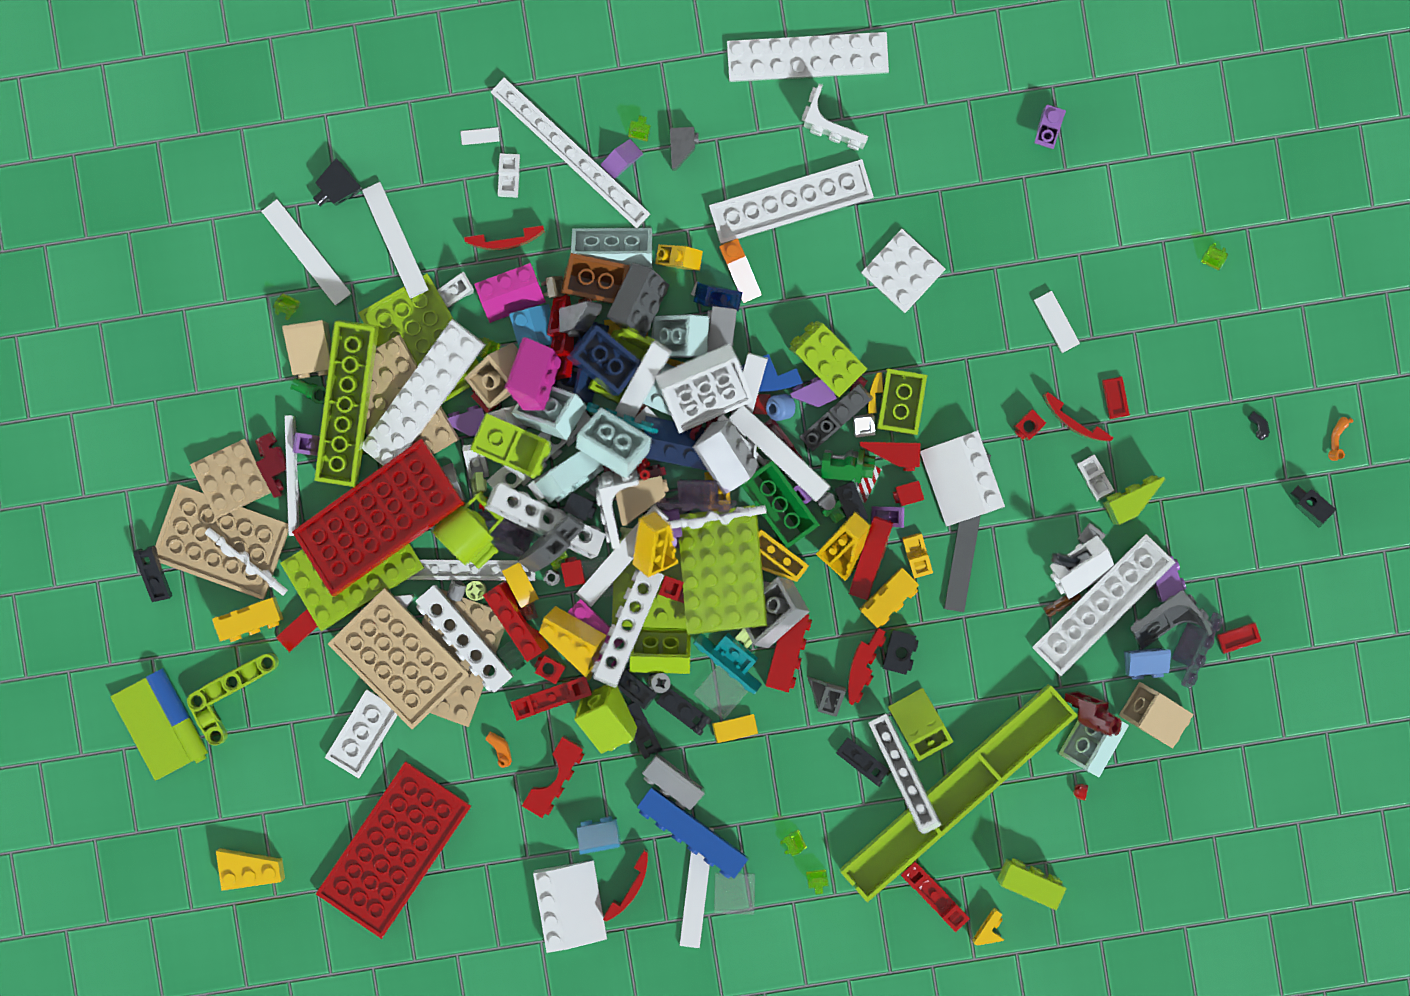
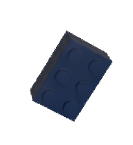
M597 325L591 326L567 357L568 360L612 396L619 395L642 363Z

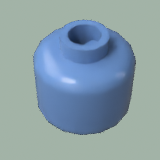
M788 394L774 395L768 399L766 404L768 416L775 421L791 418L796 409L793 398Z

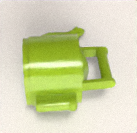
M482 491L477 493L463 507H459L435 524L431 530L465 566L472 562L478 569L494 554L498 553V549L491 543L493 537L490 533L504 519V517L489 511L497 521L488 530L484 518L478 512L467 508L476 499L484 507L486 506L488 499L483 495Z

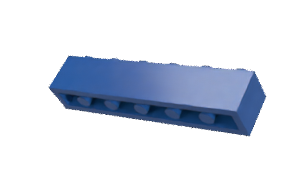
M651 787L637 806L640 809L639 813L646 819L651 817L656 821L655 825L663 831L666 829L670 831L673 839L679 843L685 842L689 845L687 847L688 850L695 855L700 853L705 857L703 860L712 867L714 865L721 869L720 873L728 879L730 877L735 879L749 859L748 856L687 811L680 808L654 787Z

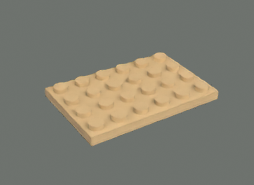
M401 335L376 348L365 429L367 436L418 367ZM440 406L414 443L423 439L434 455L460 439Z
M177 484L155 545L160 563L265 600L269 584L257 574L248 575L246 573V565L235 556L229 557L221 551L220 546L216 545V542L209 538L205 532L210 527L217 534L223 536L226 543L237 552H248L250 562L260 570H269L273 577L289 533L288 523L244 507L216 519L204 493Z
M386 587L328 643L412 730L470 674Z
M440 589V590L444 593V595L447 597V592H448V591L443 590V589ZM465 597L462 598V601L449 599L496 654L505 628L491 607ZM434 604L432 607L433 613L440 615L442 613V606ZM425 614L422 625L470 673L430 713L469 727L484 688L482 684L484 680L479 674L475 676L468 668L470 664L467 660L462 661L455 653L457 651L453 644L449 646L442 637L444 636L440 629L435 630L429 622L431 620L430 617ZM447 619L445 622L446 628L448 630L455 628V621ZM461 634L458 637L461 645L468 644L469 639L465 634ZM474 649L471 656L474 660H480L482 654L479 650ZM492 665L485 666L484 671L487 675Z

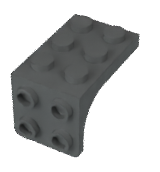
M1182 590L1176 595L1170 596L1161 606L1153 608L1143 619L1135 621L1130 629L1137 644L1143 650L1178 624L1184 622L1195 623L1208 636L1212 634L1210 629L1212 624L1208 620L1209 616L1202 608L1199 610L1196 606L1197 602L1192 595L1189 594L1187 596Z

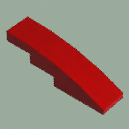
M569 295L553 298L547 335L552 337L551 348L561 359V365L555 377L556 380L571 377L573 363L567 357L574 349V337H569L567 333L560 332L559 308L571 306Z
M874 516L849 591L850 595L868 601L894 522Z

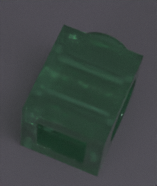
M513 640L496 651L509 670L515 668L517 671L526 664L524 657Z

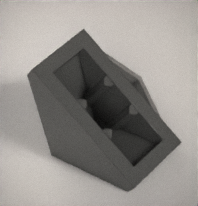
M807 676L818 712L837 717L846 688Z

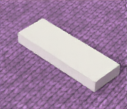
M1052 291L1034 300L1061 353L1080 344Z

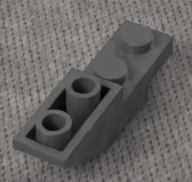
M861 384L857 385L804 432L800 438L813 452L868 404L873 397Z
M568 513L546 536L543 534L517 562L532 573L544 568L571 546V541L584 529L585 524Z

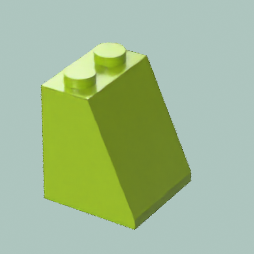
M606 684L591 691V696L580 700L574 720L601 754L613 751L618 746L629 744L634 740L637 726L618 686L614 688Z

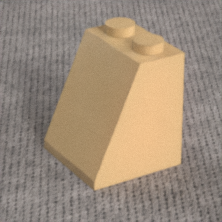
M321 320L282 326L292 375L298 376V379L310 378V374L318 373V376L328 375L332 348L328 323Z
M514 343L489 354L465 377L466 381L489 409L511 395L505 386L519 350Z
M662 476L640 480L638 485L623 488L616 493L622 526L629 524L666 496L665 492L669 491L667 479L663 480Z
M1141 682L1138 683L1119 714L1121 718L1172 749L1179 741L1181 734L1186 726L1189 725L1194 715Z

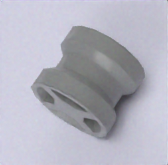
M652 673L647 679V685L657 693H664L670 687V679L666 674Z

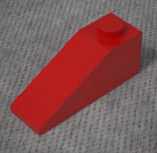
M859 442V447L897 467H903V471H915V467H920V443Z

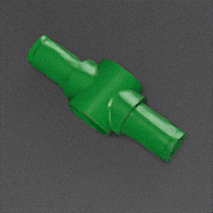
M296 377L294 378L293 383L298 384V386L291 384V390L293 389L306 395V398L311 399L317 404L324 405L325 398L319 401L315 394L317 390L322 389L326 395V387L314 383L309 384Z

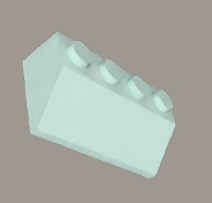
M652 228L572 229L571 253L630 265L629 269L632 263L652 268Z

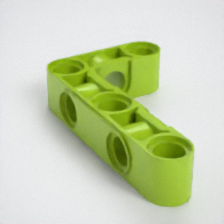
M267 653L204 685L203 688L188 696V707L209 744L219 745L225 742L228 736L222 720L218 718L213 708V704L276 669L279 660L275 654ZM266 657L271 658L273 662L271 668H267L264 665ZM231 676L235 677L238 681L236 687H232L229 684ZM196 695L202 698V704L200 706H197L194 703V697ZM214 731L221 733L220 741L214 740L212 736Z

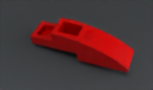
M880 628L876 629L868 644L860 641L853 656L847 688L848 702L851 705H854L855 702L859 703L864 694L861 692L864 685L868 686L874 677L871 674L873 670L866 666L868 663L870 665L873 663L877 655L874 653L878 646L882 647L887 638L884 636L886 632Z

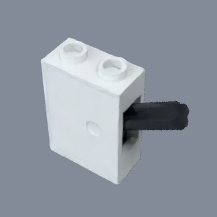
M1096 536L1083 545L1078 544L1075 550L1067 555L1059 552L1053 553L1051 555L1053 564L1050 565L1053 573L1050 576L1055 582L1061 595L1064 593L1070 599L1100 580L1114 566L1108 549L1100 538Z

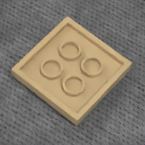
M245 439L190 464L216 519L271 493Z

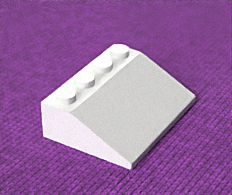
M730 344L655 376L679 433L753 401L738 359Z
M978 431L920 451L946 527L1005 507Z
M594 860L534 871L533 875L547 953L607 939Z

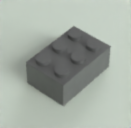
M632 263L607 317L620 328H633L639 332L638 335L645 337L656 313L659 311V306L664 296L667 294L669 284L652 268Z

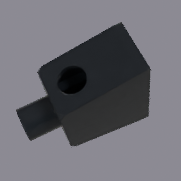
M336 158L316 181L321 191L313 199L320 207L328 200L335 206H338L360 193L363 188Z
M1298 485L1290 493L1299 501L1296 507L1318 528L1337 510L1313 489L1307 493ZM1307 500L1312 501L1314 506H1309Z

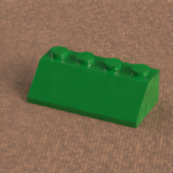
M773 460L757 470L751 479L741 484L756 507L766 506V513L762 515L787 549L820 525Z

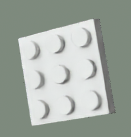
M901 229L861 274L905 314L946 269Z

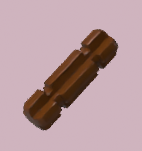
M1078 593L1070 599L1065 595L1053 602V605L1049 604L1044 607V611L1048 617H1051L1057 611L1060 612L1072 605V602L1080 600L1081 595Z

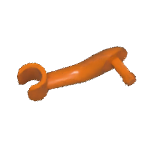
M1341 417L1331 434V451H1329L1328 457L1332 461L1345 457L1344 451L1339 449V437L1344 429L1349 426V423L1353 422L1352 418Z

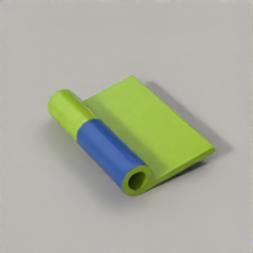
M164 668L110 696L155 781L192 761H195L197 764L207 758L205 754L209 752Z

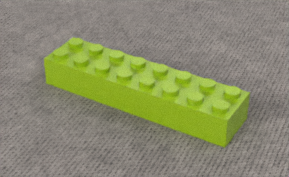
M344 320L335 321L314 481L355 487L359 482L362 446L365 437L379 330L377 325Z

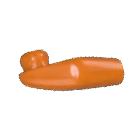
M490 731L485 740L495 748L498 756V765L502 768L510 766L512 757L508 742Z

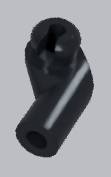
M1252 411L1248 419L1257 425L1256 437L1259 440H1264L1270 434L1268 421L1255 411Z

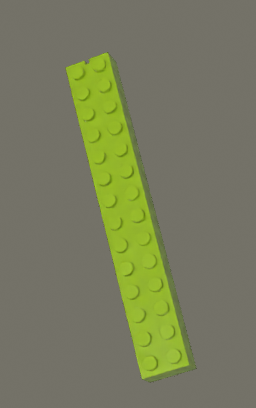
M1046 685L926 792L941 826L923 834L908 808L840 868L841 874L852 886L854 885L857 892L868 903L1078 715L1051 685Z

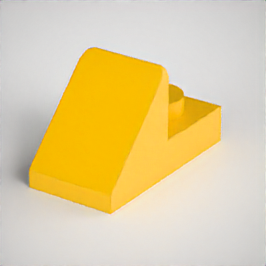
M994 907L973 937L972 942L975 945L1004 941L1002 936L993 931V928L997 929L1003 920L1001 918L1003 914Z

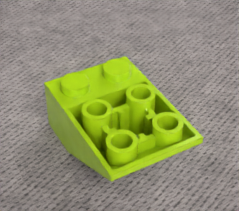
M1152 475L1143 479L1144 483L1141 485L1133 484L1126 487V492L1122 494L1121 492H1116L1106 497L1108 501L1103 502L1112 523L1120 525L1137 517L1164 482L1165 478Z
M923 688L888 706L918 761L953 743L951 736Z

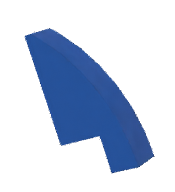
M769 354L763 356L768 358L759 392L789 389L803 383L797 368L778 376ZM745 364L740 366L742 372L744 370Z

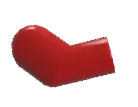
M643 458L636 467L638 476L643 480H647L650 476V473L645 469L650 465L647 458Z

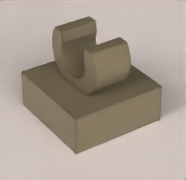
M563 276L547 277L546 281L541 283L542 286L547 285L548 290L547 293H543V296H549V298L564 296L565 294H561Z

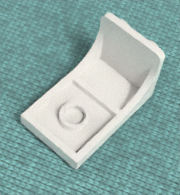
M819 84L818 88L813 87L809 98L811 106H806L802 116V121H805L803 127L811 129L810 133L821 136L824 134L829 136V140L835 143L845 142L848 144L847 147L851 149H863L868 136L823 118L817 105L823 85Z
M636 468L627 478L616 472H604L601 476H597L598 487H596V497L601 510L602 523L605 527L607 543L611 542L613 549L620 548V539L612 500L621 489L639 484Z

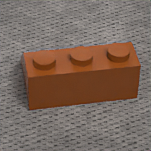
M570 253L561 294L613 304L626 278L630 265Z

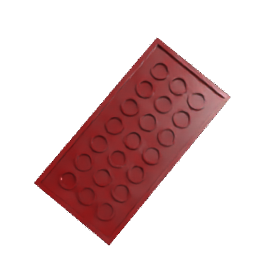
M420 439L296 528L292 533L331 596L335 597L465 503L425 441Z
M405 761L316 895L382 939L472 805Z

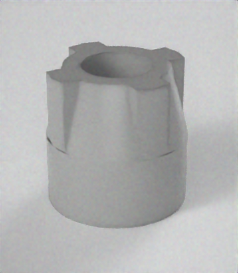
M554 569L548 570L544 574V581L548 585H556L560 581L559 572ZM549 574L555 575L554 581L548 580Z
M452 580L447 597L453 601H462L467 585L460 580Z

